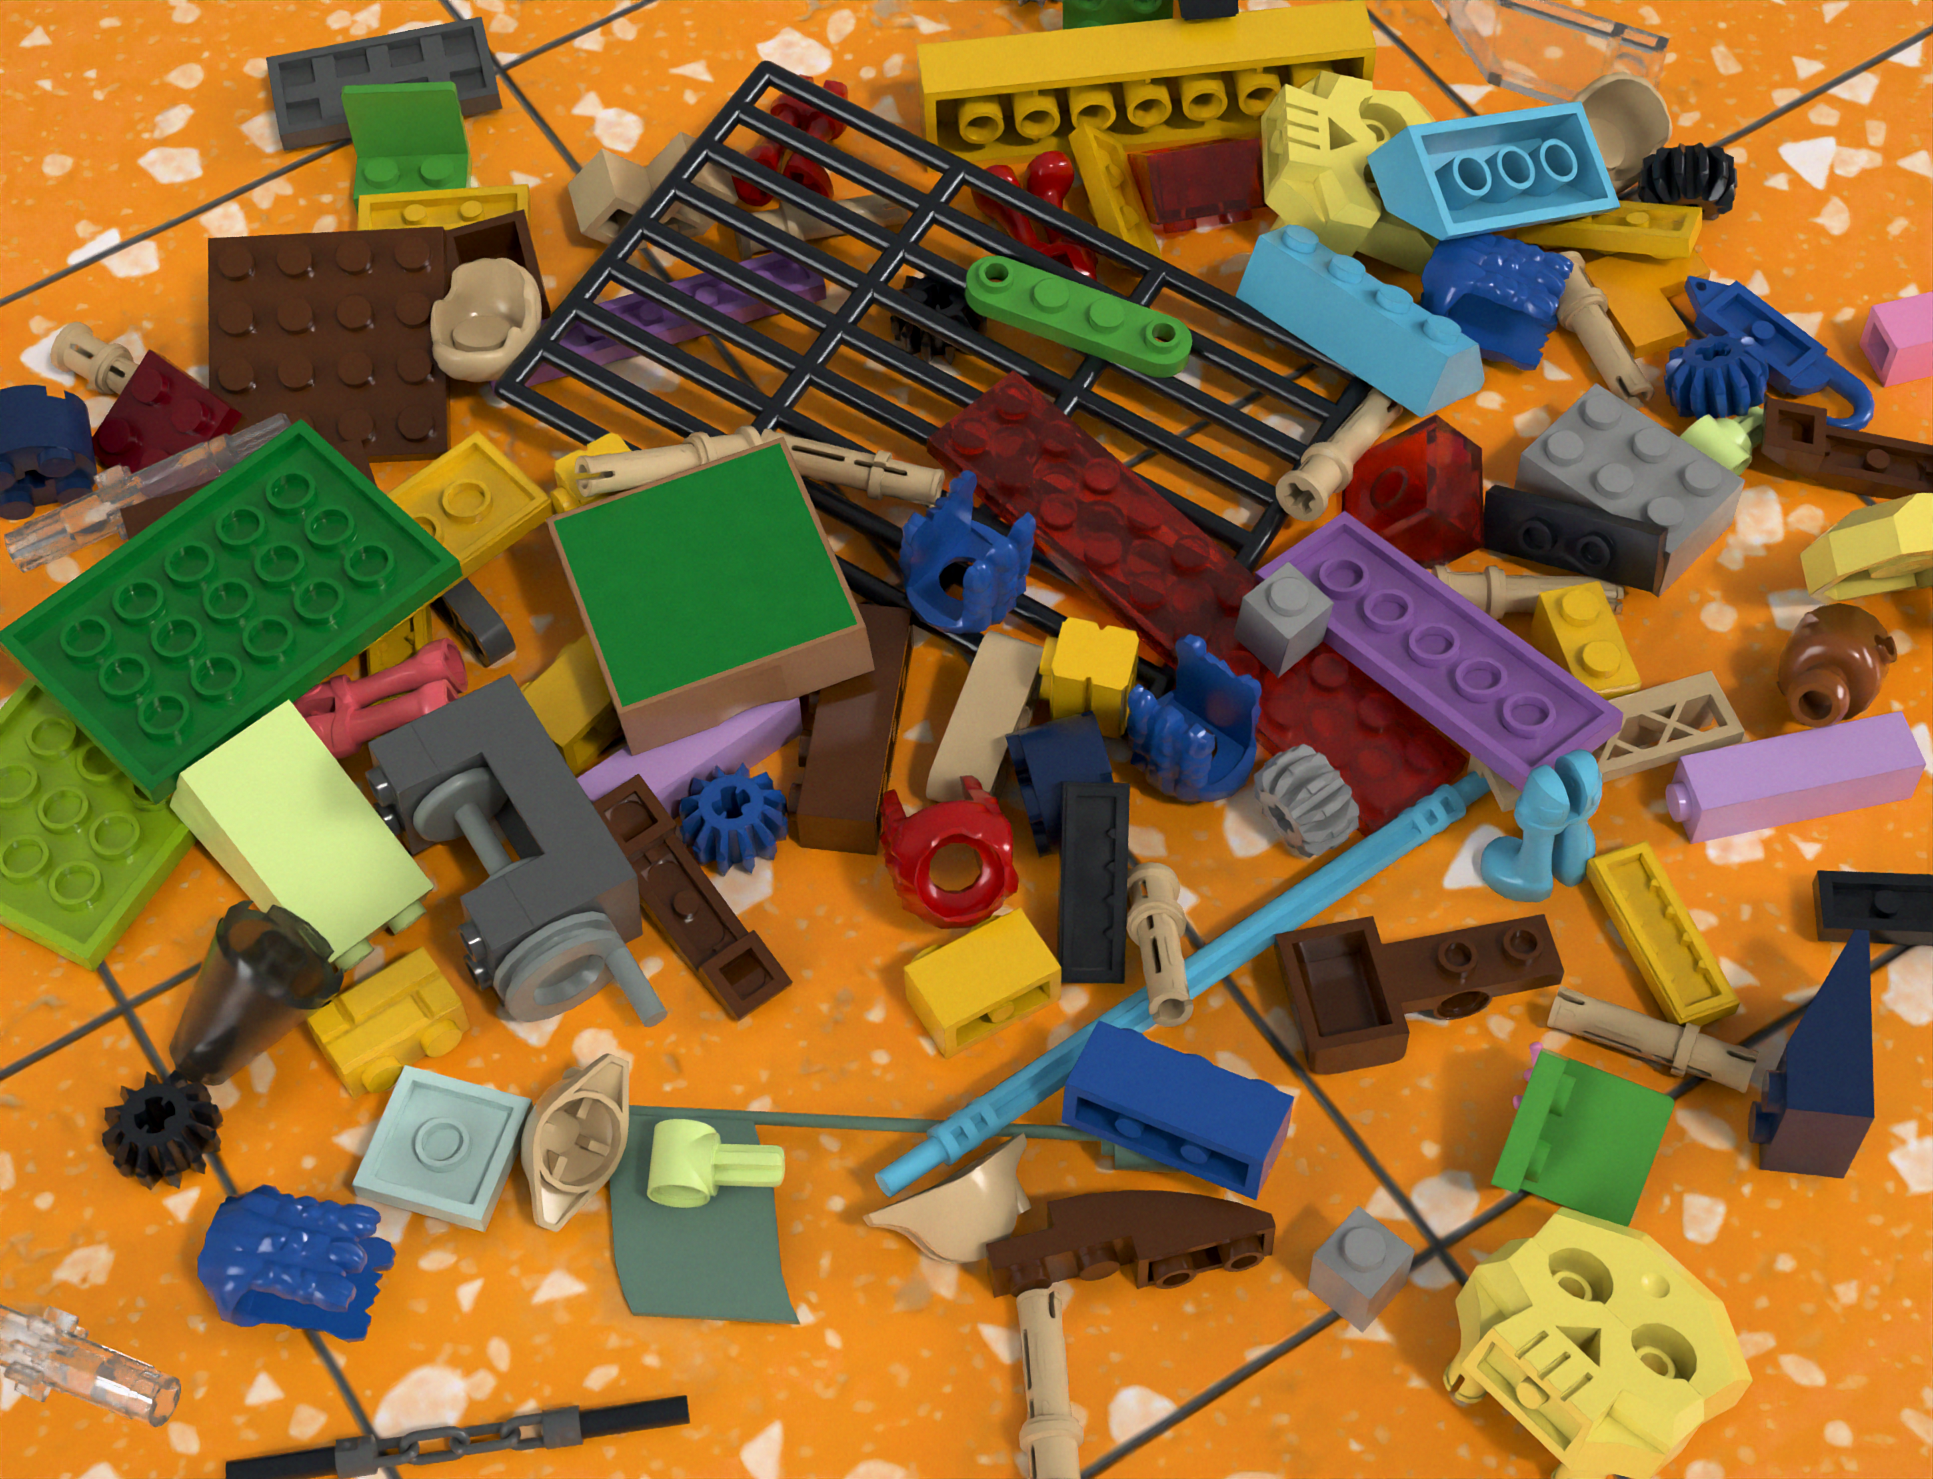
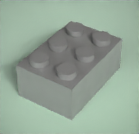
M1595 383L1521 453L1514 489L1668 528L1661 585L1652 593L1659 598L1732 525L1745 480Z

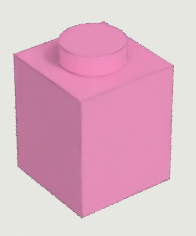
M1933 291L1871 307L1859 345L1884 388L1933 376Z

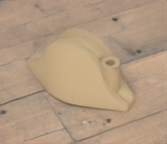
M606 1053L585 1069L575 1066L570 1067L564 1072L562 1080L551 1085L541 1095L528 1115L521 1137L520 1158L522 1169L529 1181L533 1217L538 1226L558 1232L597 1193L617 1169L628 1138L629 1061Z
M1024 1132L1013 1136L936 1185L862 1216L870 1227L888 1228L907 1236L926 1255L939 1262L961 1264L986 1258V1244L1009 1239L1015 1227L1017 1215L1032 1207L1016 1176L1019 1160L1027 1146Z

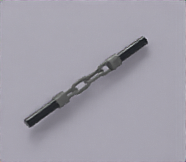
M687 1395L584 1410H580L579 1405L546 1409L542 1410V1413L516 1416L508 1419L506 1422L465 1428L446 1426L413 1431L405 1436L375 1440L373 1434L337 1439L334 1446L229 1460L226 1462V1479H310L337 1474L339 1479L376 1475L378 1468L406 1463L426 1465L454 1461L462 1458L464 1455L505 1449L523 1451L546 1447L549 1450L583 1445V1439L690 1424ZM541 1424L542 1437L520 1440L521 1431L519 1427ZM500 1433V1440L471 1444L470 1437ZM451 1437L449 1441L451 1450L418 1454L420 1451L418 1441ZM398 1448L399 1454L379 1457V1450Z

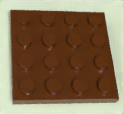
M443 226L208 238L209 389L243 413L210 464L215 471L229 470L300 419L307 423L329 444H339L360 437L369 463L436 460L451 449L450 376L439 368L437 361L433 357V341L430 331L433 303L437 300H443L448 294L447 234Z

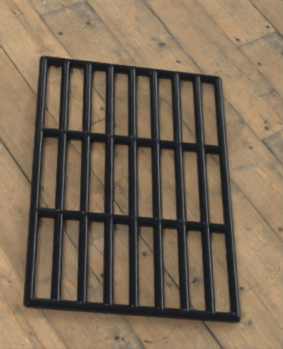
M764 60L754 68L537 331L523 351L499 377L494 385V393L500 400L586 447L587 444L610 433L608 430L525 386L544 362L684 439L695 432L707 433L709 437L728 435L559 344L578 321L756 416L750 426L758 431L760 437L766 428L772 429L774 432L780 429L791 436L876 455L871 450L793 409L811 386L993 483L994 486L977 508L973 505L971 520L984 524L1007 537L1013 526L1000 520V518L1014 498L1018 496L1206 596L1207 598L1192 621H1189L1033 537L1035 543L1032 547V565L1176 642L1180 637L1193 634L1200 636L1207 643L1290 515L1278 502L1276 486L1091 391L1104 371L1108 369L1294 465L1291 469L1292 471L1297 470L1301 465V457L1307 448L1315 443L1326 442L1363 402L1374 387L1239 298L774 62ZM772 87L943 175L931 191L926 194L754 105L765 91ZM740 124L913 214L901 230L895 233L723 143ZM708 162L882 252V254L866 274L691 182ZM965 185L1143 277L1129 297L949 206V204ZM677 201L851 292V295L837 313L834 314L659 221L674 202ZM935 224L995 256H1003L1149 309L1165 287L1344 378L1349 383L1336 403L1188 328L1192 336L1190 356L1321 422L1322 424L1308 445L1174 376L1167 378L1152 377L1060 344L1085 357L1072 377L1068 379L888 284L903 264L965 295L968 270L919 245ZM644 240L821 334L803 356L626 261ZM613 281L788 374V376L774 395L769 397L593 303V301L607 284ZM874 304L1051 396L1055 400L1042 419L1038 421L858 327L857 324ZM1155 337L1163 342H1169L1166 339ZM841 345L1025 442L1008 464L825 366ZM1079 411L1265 508V510L1249 532L1061 432L1075 412ZM623 439L631 451L643 450ZM1048 453L1237 553L1223 574L1219 576L1032 477L1031 474L1045 454ZM801 476L816 510L899 554L903 538L901 527L812 479ZM942 489L940 497H947V491ZM920 504V505L924 506L925 508H929V506H927V505ZM835 554L850 591L879 606L911 609L907 603L904 591ZM957 561L943 569L939 576V583L946 594L953 584L964 589L963 577L966 570L971 566L968 564L969 561ZM1025 594L1017 597L1016 607L1008 612V614L1056 638L1059 637L1062 622H1065L1068 618ZM912 610L913 625L975 658L985 635L982 633H943L920 621ZM1175 646L1161 667L1138 655L1136 683L1147 688L1146 690L1150 691L1156 700L1176 689V668L1179 660ZM1128 721L1126 724L1125 733L1120 736V738L1126 740L1127 742L1129 739L1127 733V728L1129 725Z

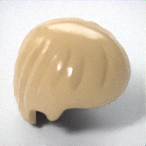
M1616 72L1601 76L1592 81L1567 103L1581 101L1614 190L1618 194L1640 180L1643 159L1651 154H1656L1657 149L1663 147L1669 141L1673 126L1663 97L1647 79L1637 75L1632 76L1625 72Z
M482 258L461 264L453 271L449 293L443 300H437L433 303L430 320L433 357L444 373L454 379L471 382L499 379L541 328V297L533 276L524 267L507 258Z

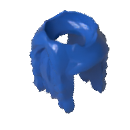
M1484 233L1443 241L1439 240L1430 260L1425 265L1421 277L1424 291L1421 294L1420 307L1433 315L1444 316L1456 322L1461 328V333L1479 344L1481 358H1486L1493 362H1507L1524 371L1536 370L1543 356L1539 349L1543 348L1549 340L1546 335L1552 333L1557 327L1558 318L1556 310L1559 299L1565 291L1566 284L1564 280L1569 279L1574 263L1561 254L1552 251L1544 252L1537 245H1527L1519 239L1510 240L1503 235Z
M970 470L962 471L958 478H953L949 482L947 497L937 498L934 507L926 508L925 517L914 512L902 527L903 538L899 551L900 558L897 562L901 568L907 603L920 621L943 633L977 634L985 631L990 625L1000 624L1005 619L1006 614L1016 607L1017 597L1026 592V576L1031 566L1032 547L1035 543L1033 536L1036 531V520L1028 511L1014 523L1007 537L984 524L971 520L973 493L978 481L976 474ZM957 561H969L973 565L964 574V589L962 592L964 599L959 601L944 592L939 583V576L948 565Z
M1188 634L1187 636L1180 637L1175 644L1179 660L1176 668V689L1157 700L1150 691L1140 684H1136L1129 692L1127 701L1130 714L1127 718L1129 724L1127 733L1129 736L1128 747L1133 753L1130 763L1145 774L1148 785L1160 790L1167 797L1178 799L1191 805L1203 801L1214 802L1232 797L1246 785L1253 769L1257 751L1255 726L1259 722L1258 717L1262 711L1259 707L1262 688L1261 683L1257 679H1253L1250 674L1236 676L1224 659L1220 661L1208 652L1206 654L1207 643L1203 638ZM1216 743L1217 753L1213 759L1211 752L1215 749Z
M263 1183L252 1191L229 1196L220 1204L206 1232L204 1247L197 1258L198 1277L206 1288L208 1296L216 1303L222 1321L240 1327H253L261 1323L284 1324L295 1330L310 1329L326 1332L347 1343L364 1341L368 1334L367 1328L370 1326L371 1316L365 1310L374 1304L373 1298L381 1291L375 1284L382 1279L383 1274L377 1272L389 1271L394 1266L396 1252L392 1248L391 1242L379 1237H370L376 1233V1225L381 1221L380 1213L374 1208L360 1204L341 1205L331 1200L319 1202L311 1196L295 1198L291 1194H281L276 1186Z

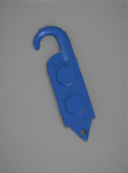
M1688 276L1684 288L1697 315L1694 323L1695 327L1706 335L1710 332L1713 336H1723L1728 332H1734L1736 338L1744 336L1754 338L1756 346L1763 348L1764 359H1767L1769 379H1767V382L1784 395L1789 392L1793 395L1806 396L1817 393L1828 386L1852 404L1854 413L1850 417L1837 419L1827 416L1826 425L1856 431L1864 429L1873 418L1875 402L1871 391L1860 379L1826 354L1828 350L1826 347L1737 280L1731 285Z

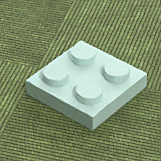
M405 1065L352 1182L356 1195L485 1232L521 1147V1137L526 1119L534 1107L532 1099Z

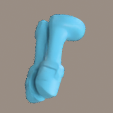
M1583 749L1573 750L1556 758L1555 769H1552L1547 764H1542L1530 771L1514 811L1516 823L1523 830V840L1512 836L1498 837L1488 843L1482 852L1481 875L1493 891L1504 898L1514 901L1541 902L1551 896L1553 876L1567 887H1573L1583 881L1586 876L1587 861L1594 858L1596 852V838L1587 822L1598 809L1603 786L1602 773L1590 752Z

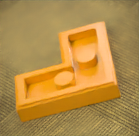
M1694 247L1689 258L1677 257L1665 260L1657 259L1648 254L1618 252L1585 263L1584 269L1592 286L1600 288L1608 299L1606 314L1634 360L1685 343L1688 329L1667 298L1686 292L1684 286L1688 276L1709 280L1711 273Z

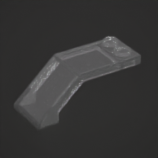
M1431 0L1483 78L1489 84L1553 105L1567 103L1592 81L1601 76L1616 72L1641 76L1647 79L1658 91L1669 38L1550 0Z

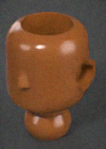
M1842 603L1819 606L1813 611L1807 612L1791 633L1780 655L1779 681L1776 683L1781 693L1787 698L1790 712L1799 722L1813 728L1830 727L1839 721L1852 719L1868 709L1882 688L1890 663L1897 660L1896 645L1893 637L1888 636V632L1879 620L1862 608Z

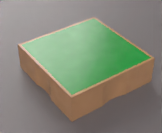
M784 436L546 518L562 569L584 628L593 646L608 693L632 756L719 726L731 717L753 707L791 700L875 670L866 625Z

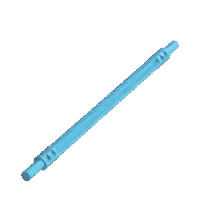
M1473 771L1452 786L1448 784L1440 785L1430 795L1422 797L1412 807H1408L1400 812L1396 818L1184 959L1190 999L1195 998L1273 945L1275 934L1294 931L1399 858L1429 841L1433 835L1439 834L1451 823H1455L1464 817L1467 806L1491 791L1486 778H1480L1477 772ZM1144 986L981 1097H976L967 1103L966 1107L948 1116L941 1124L938 1123L927 1130L928 1139L875 1174L876 1182L883 1193L891 1198L942 1162L951 1166L961 1159L962 1155L973 1151L987 1138H992L1001 1132L1002 1128L1063 1088L1099 1020L1120 1029L1129 1028L1140 1033L1154 1026L1156 1023L1153 1021V1015L1149 1014L1147 987Z

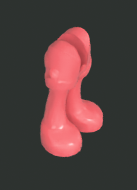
M442 638L424 645L413 657L370 676L351 681L346 674L332 677L324 683L314 686L292 704L335 759H342L359 753L363 742L393 731L459 699L458 694L467 690V673L457 645L450 638ZM415 690L388 702L367 707L389 696Z

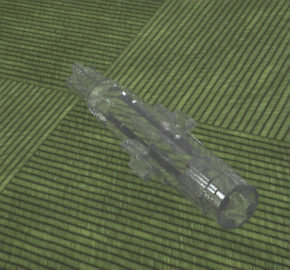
M281 412L229 436L227 433H224L207 442H201L133 474L128 466L122 467L120 464L93 476L99 487L98 490L5 533L4 541L8 553L18 569L26 573L117 532L124 541L128 537L120 508L143 502L149 498L161 497L198 486L218 478L290 427L291 422L287 415Z
M0 1304V1366L7 1368L3 1373L4 1377L15 1382L14 1391L40 1402H45L51 1389L61 1394L65 1392L127 1419H135L152 1427L162 1426L172 1416L181 1394V1383L178 1378L156 1370L150 1364L86 1339L89 1331L78 1327L79 1317L49 1305L42 1318L32 1313L27 1315Z

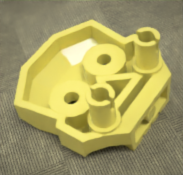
M1321 70L1314 79L1300 89L1284 84L1261 117L1262 150L1257 158H1260L1258 166L1263 171L1264 199L1265 203L1279 215L1268 232L1290 224L1302 226L1313 231L1319 238L1318 242L1337 254L1352 257L1355 251L1422 276L1425 265L1430 260L1439 239L1386 211L1367 156L1407 126L1437 122L1435 118L1409 92L1373 90L1372 81Z
M1916 493L1854 510L1824 532L1800 553L1809 597L1825 604H1832L1895 591H1912L1933 587V493Z
M1561 1207L1555 1212L1533 1239L1510 1240L1476 1266L1455 1299L1461 1329V1348L1443 1374V1381L1448 1391L1454 1388L1461 1375L1464 1376L1465 1380L1458 1392H1456L1455 1398L1466 1403H1476L1481 1401L1489 1392L1562 1463L1557 1465L1551 1474V1479H1606L1608 1475L1612 1474L1633 1479H1651L1682 1452L1702 1423L1734 1407L1753 1382L1725 1305L1720 1298L1647 1233L1565 1207Z

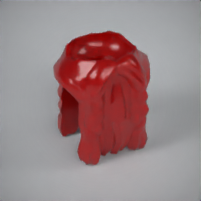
M972 775L960 776L965 800L941 802L906 817L895 789L884 793V801L880 806L884 832H882L879 839L885 851L883 854L885 867L892 877L893 888L897 891L896 895L902 899V908L916 915L923 923L940 929L972 928L982 923L1002 907L1005 899L1017 893L1019 876L1012 864L1013 835L1011 824L1001 812L997 797L991 796L989 792L984 791L981 782ZM951 843H966L971 846L980 871L973 884L959 891L942 889L933 883L929 875L930 861L936 852Z

